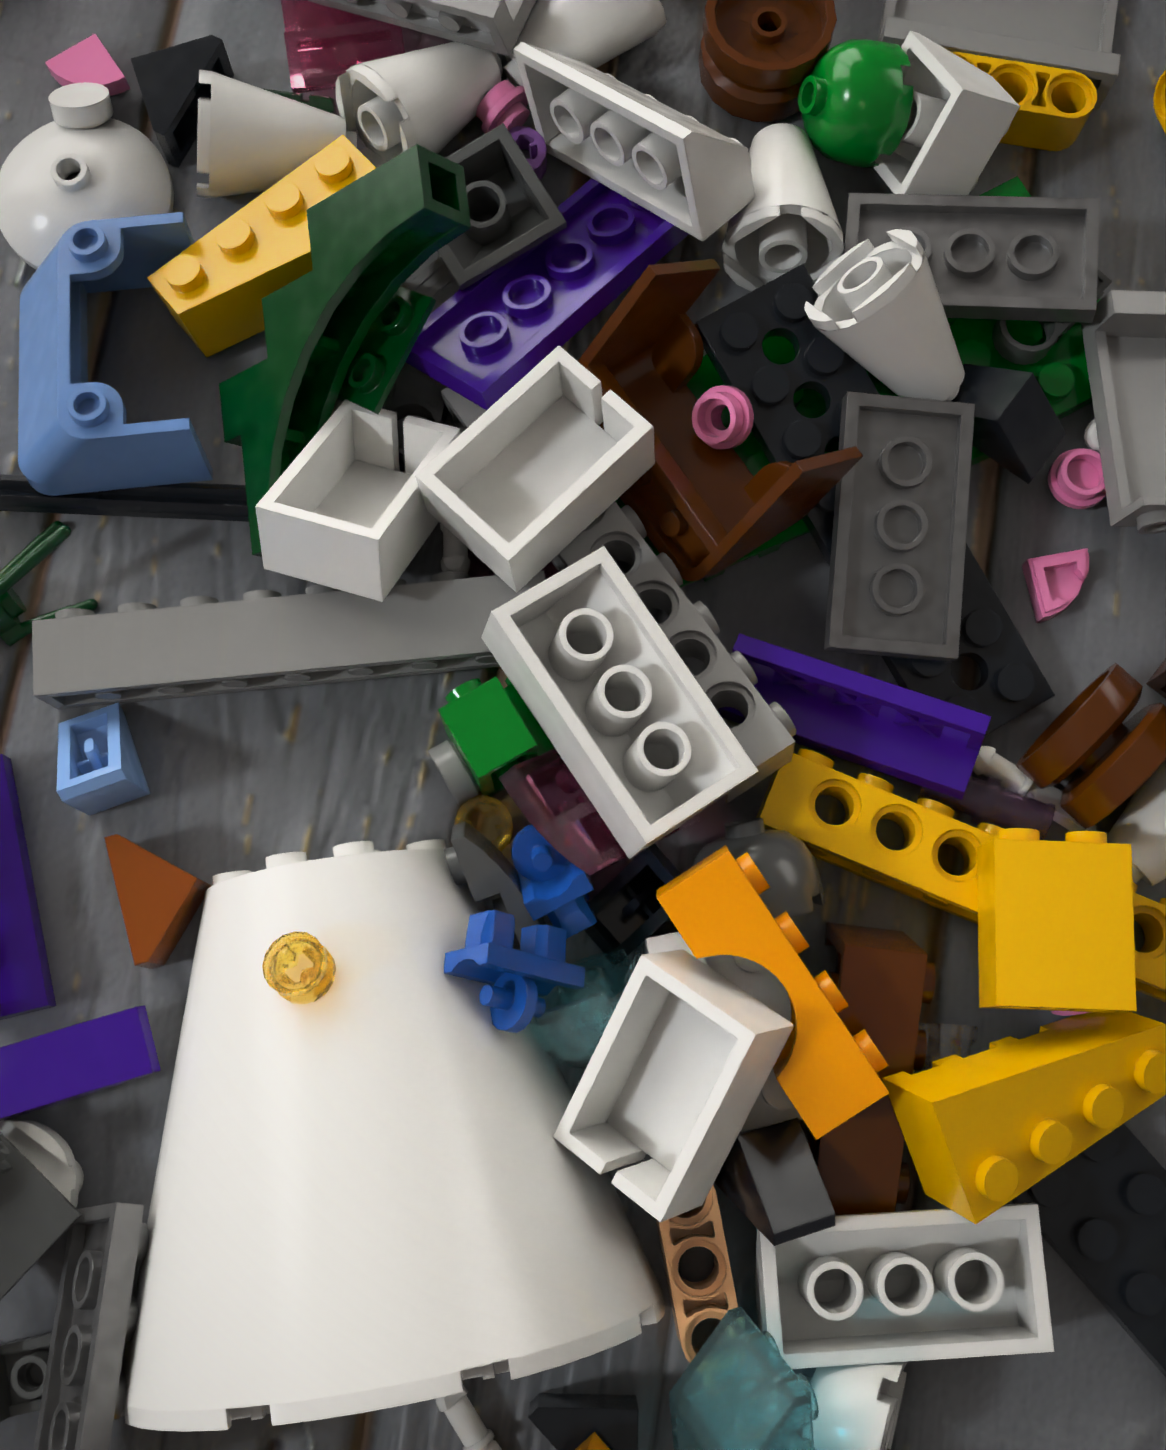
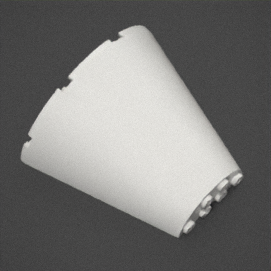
M444 839L414 842L406 845L407 850L392 851L374 850L373 841L349 842L334 846V857L307 860L306 852L280 853L265 858L266 869L256 872L249 870L231 871L212 876L213 886L205 891L148 1216V1246L144 1260L140 1265L135 1291L138 1305L137 1323L131 1340L126 1342L121 1371L125 1375L127 1382L125 1405L120 1416H125V1424L157 1431L228 1430L232 1426L231 1420L251 1417V1420L264 1418L266 1414L270 1413L272 1426L408 1405L462 1393L464 1391L463 1380L483 1376V1380L495 1378V1374L510 1372L511 1380L574 1362L642 1333L641 1323L642 1326L655 1324L664 1316L665 1305L662 1289L616 1189L611 1184L612 1181L608 1172L599 1174L553 1137L570 1103L572 1094L537 1018L533 1017L526 1028L517 1033L498 1030L492 1024L490 1007L482 1005L479 1000L481 989L489 984L444 974L445 953L465 948L469 916L487 911L483 900L474 901L468 883L458 886L454 882L444 853V849H446Z

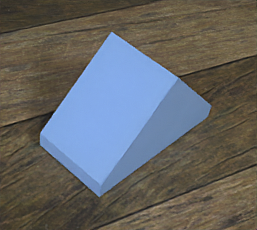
M119 702L58 723L56 791L62 802L89 816L150 794L124 711Z

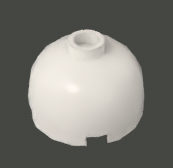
M907 1362L817 1367L812 1377L800 1373L792 1394L789 1415L801 1420L800 1443L802 1449H891L905 1388L907 1372L903 1370Z

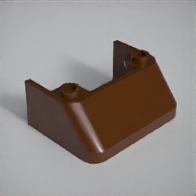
M714 259L648 265L578 360L580 364L601 381L602 397L611 389L654 426L655 464L620 496V499L638 515L644 525L647 537L659 553L664 552L675 564L682 579L687 581H697L719 573L803 519L863 457L859 449L853 446L798 460L794 463L789 461L771 463L764 466L753 476L733 448L715 449L708 446L698 437L692 425V411L697 399L688 388L687 383L701 366L704 347L698 329L686 312L721 269ZM602 422L599 426L604 430V424Z

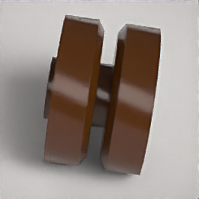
M707 0L704 10L703 37L700 44L698 62L701 83L712 101L732 116L753 122L779 121L800 112L798 95L801 84L810 75L817 61L829 50L837 21L834 0Z
M1117 663L1107 668L1091 682L1038 736L1016 764V767L1040 789L1052 787L1060 783L1078 767L1079 770L1062 791L1060 806L1085 829L1096 825L1132 796L1166 759V706L1161 702L1148 705L1123 724L1122 722L1140 700L1143 686Z

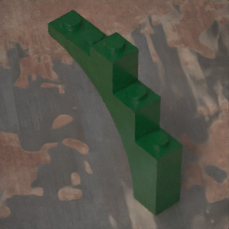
M418 144L306 210L313 270L262 298L268 358L219 383L224 442L242 446L252 555L262 557L255 506L331 417L349 366L372 323L399 287L432 254L471 228L464 167Z

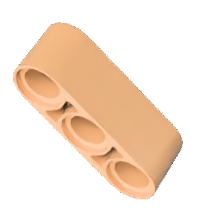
M712 1185L702 1206L661 1223L656 1219L676 1333L686 1359L695 1369L706 1374H720L730 1370L739 1361L744 1349V1334L717 1193L714 1185ZM692 1247H705L711 1250L714 1256V1267L711 1274L699 1282L685 1280L678 1272V1263L681 1255ZM707 1318H717L727 1325V1337L724 1344L712 1352H703L692 1345L694 1328L700 1321Z

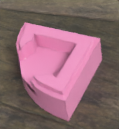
M96 34L45 62L51 75L62 86L84 82L97 83L107 87L110 96L130 89L125 76Z
M1088 548L1030 558L1023 563L1022 569L1036 623L1044 622L1057 616L1078 596L1089 572Z

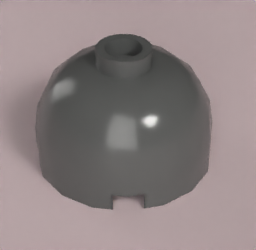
M748 818L725 823V836L707 843L694 858L692 864L694 866L724 845L728 847L735 859L748 852L771 887L761 893L760 897L774 918L787 911L791 918L814 911L813 903L822 906L825 904L821 875L813 854L802 840L789 832L765 829L763 818Z

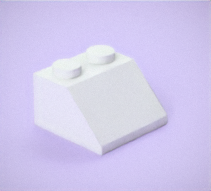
M909 31L901 46L908 55L911 67L901 65L903 84L913 86V103L908 125L896 150L891 156L880 154L875 160L879 165L873 168L894 194L969 195L976 186L980 174L1000 140L1007 133L1020 105L991 75L920 33Z

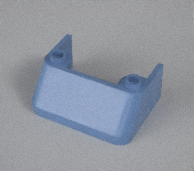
M183 212L90 220L77 223L62 235L22 289L19 314L18 464L21 472L36 491L49 496L213 480V469L190 418L127 424L126 407L119 393L107 384L88 382L87 293L153 287L147 277L194 243Z

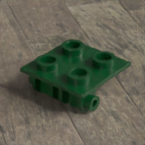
M401 286L372 323L352 360L339 392L338 400L343 402L346 399L362 408L379 414L436 303L434 298Z

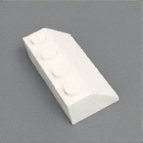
M524 42L513 48L535 129L544 138L547 153L702 242L754 199L751 158L748 148L743 146L738 140L728 138L699 123L694 117L684 115L657 101L653 96L643 94L618 81L611 74L603 73L580 60Z
M605 546L491 611L481 637L629 860L692 819L758 772L756 766Z
M1036 1203L1006 1204L978 1224H974L949 1208L835 1215V1226L773 1246L757 1229L755 1291L760 1354L770 1370L1054 1352L1039 1208Z

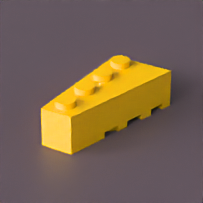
M344 135L338 137L147 277L175 321L206 358L265 330L262 298L313 270L306 210L376 169Z
M1089 1012L1073 1015L1040 1026L1039 1033L1022 1039L1008 1036L990 1042V1049L964 1058L953 1054L932 1061L931 1069L912 1075L901 1071L882 1078L889 1091L890 1101L925 1194L974 1224H978L1166 1095V1024L1133 1012Z

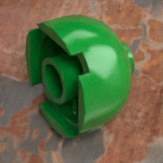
M868 39L847 40L826 51L817 61L810 75L802 82L798 95V106L802 113L804 128L812 145L826 158L851 166L873 168L879 165L875 160L880 154L891 156L898 147L908 125L913 103V86L903 84L901 65L911 67L909 57L898 44Z

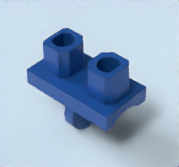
M534 823L525 826L517 833L512 842L511 857L514 867L518 871L523 903L532 920L535 921L547 914L553 926L567 930L566 939L594 925L597 922L596 916L588 902L590 899L588 893L594 890L582 851L574 836L566 839L558 828L548 823Z
M487 910L469 916L465 948L445 953L444 974L489 984L481 989L479 1000L482 1005L490 1007L492 1024L498 1030L517 1033L524 1030L533 1017H542L546 1010V1002L542 996H547L558 985L575 990L584 988L585 967L566 963V929L538 924L521 928L520 950L513 949L514 915L498 910Z

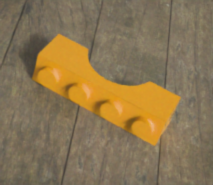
M724 845L657 889V900L696 959L716 955L743 957L768 969L783 984L790 1000V1022L795 1026L773 1066L776 1080L817 1140L889 1094V1091L878 1075V1072L889 1065L865 1029L852 1036L838 1015L839 1012L849 1007L826 970L813 977L799 956V953L810 946L787 911L776 918L769 911L760 894L771 887L748 852L735 859L728 847Z

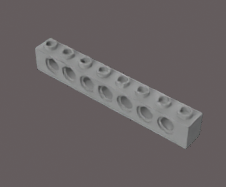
M448 387L441 391L449 421L453 427L460 428V434L486 411ZM613 502L551 562L560 572L605 546L614 561L629 563L632 568L624 575L646 608L660 609L669 615L666 621L658 625L681 659L694 657L703 661L707 666L702 673L695 675L694 678L716 710L722 707H732L743 714L745 717L744 722L729 729L756 766L758 772L723 796L726 803H729L792 760L796 742L793 736L796 735V728L780 704L774 701L768 705L754 687L758 680L746 658L737 650L730 654L716 635L720 633V629L709 609L701 601L692 604L679 586L683 584V580L672 560L664 552L656 556L645 542L644 538L647 537V533L635 511L629 505L620 508L616 502Z

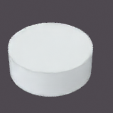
M84 82L65 85L54 90L48 98L55 123L67 129L82 130L94 128L106 123L113 115L109 90L101 84Z

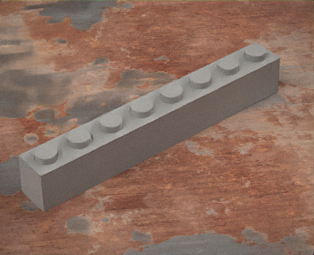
M447 571L433 575L431 577L432 582L407 584L406 580L399 578L383 602L316 584L305 589L306 594L281 596V593L273 590H254L244 593L243 600L219 602L218 599L209 596H192L182 599L180 606L157 608L150 603L131 602L119 605L117 607L118 612L95 614L87 609H63L55 613L54 619L32 621L33 696L56 709L115 704L118 702H138L500 667L481 638L491 611L546 580L544 571H540L517 593L496 574L493 576L470 578L469 574L465 572Z

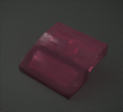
M281 0L291 87L295 93L335 89V82L338 76L346 73L347 71L345 70L349 69L350 66L405 53L402 27L309 2L308 0Z
M556 749L514 765L499 777L513 801L535 829L560 854L591 876L627 858V855ZM678 827L677 829H675L674 831H672L656 843L672 836L673 834L678 832L680 828Z

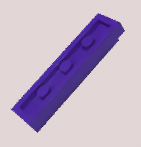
M739 633L732 653L736 650L739 651L749 662L758 680L754 687L769 705L774 701L777 702L789 715L796 728V735L793 736V739L796 741L795 743L951 797L963 799L991 716ZM722 707L718 709L722 718L739 724L745 720L743 714L735 708Z
M0 754V1020L55 1007L56 1001L11 758Z

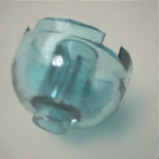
M625 949L594 954L570 963L585 967L584 988L575 990L559 985L554 987L547 996H542L546 1002V1010L542 1017H533L528 1024L533 1036L545 1053L564 1066L576 1069L587 1068L642 952L636 950L633 959L629 960Z

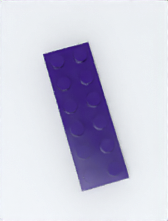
M591 178L557 207L567 223V228L461 291L459 289L429 315L406 363L487 411L557 346H563L639 279L648 265L656 264L689 234Z

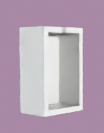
M557 346L422 468L415 477L427 511L517 593L655 464L654 426L611 389L602 397L601 381L562 347ZM602 422L604 424V430L599 426Z
M345 399L255 506L264 569L383 602L439 522L427 511L415 475L460 435V428L408 415L403 421L405 473L400 472L397 412L381 408L379 414H376Z
M684 949L643 954L637 962L553 1137L599 1174L644 1160L646 1154L653 1159L618 1170L611 1184L660 1223L702 1206L795 1025Z

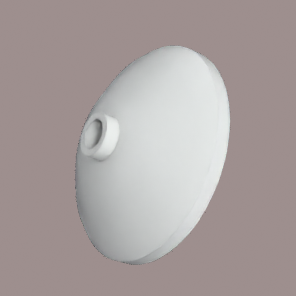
M112 118L100 126L82 130L67 129L61 127L55 121L50 122L26 136L8 155L0 170V230L14 252L36 270L62 235L77 223L90 220L173 212L174 188L172 178L161 153L149 138L139 130ZM80 172L76 178L65 180L69 175Z

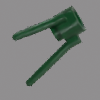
M54 521L0 570V636L10 647L32 633V621L54 619L55 613L63 609L80 608L94 611L98 607V602L95 599H88L20 622L18 616L26 612V607L11 587L71 535V528L63 525L61 521Z

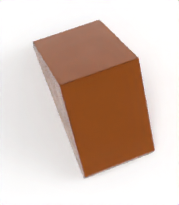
M118 834L104 837L135 966L148 969L164 966L202 903L205 891L212 885Z

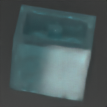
M741 1306L728 1310L669 1392L674 1450H816L814 1447L812 1421L818 1418L819 1410L810 1382L802 1373L795 1374L780 1355L773 1336L768 1331L761 1332Z

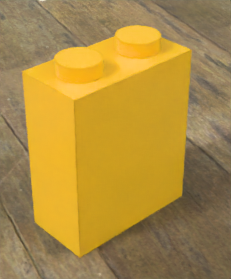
M1008 828L998 830V839L994 838L977 847L979 1008L1098 1013L1137 1011L1131 844L1107 843V833L1100 831L1065 833V841L1040 840V831L1037 829Z

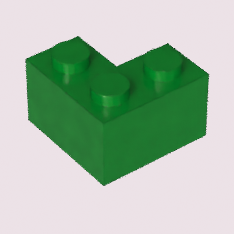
M497 676L483 684L479 678L469 680L453 689L445 697L448 704L438 709L448 738L454 743L464 759L485 800L560 757L508 677L505 680L508 686L503 688Z

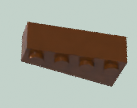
M826 922L825 945L834 946L837 949L835 972H829L828 975L849 1005V1007L839 1012L838 1015L852 1036L863 1029L866 1030L889 1065L878 1072L882 1081L883 1077L901 1071L911 1075L913 1070L922 1071L926 1059L927 1036L925 1030L919 1029L922 1003H931L936 979L934 964L927 962L928 954L903 931ZM888 1094L817 1140L808 1128L807 1142L834 1208L835 1215L895 1212L896 1204H905L907 1201L910 1173L908 1163L902 1162L905 1138Z

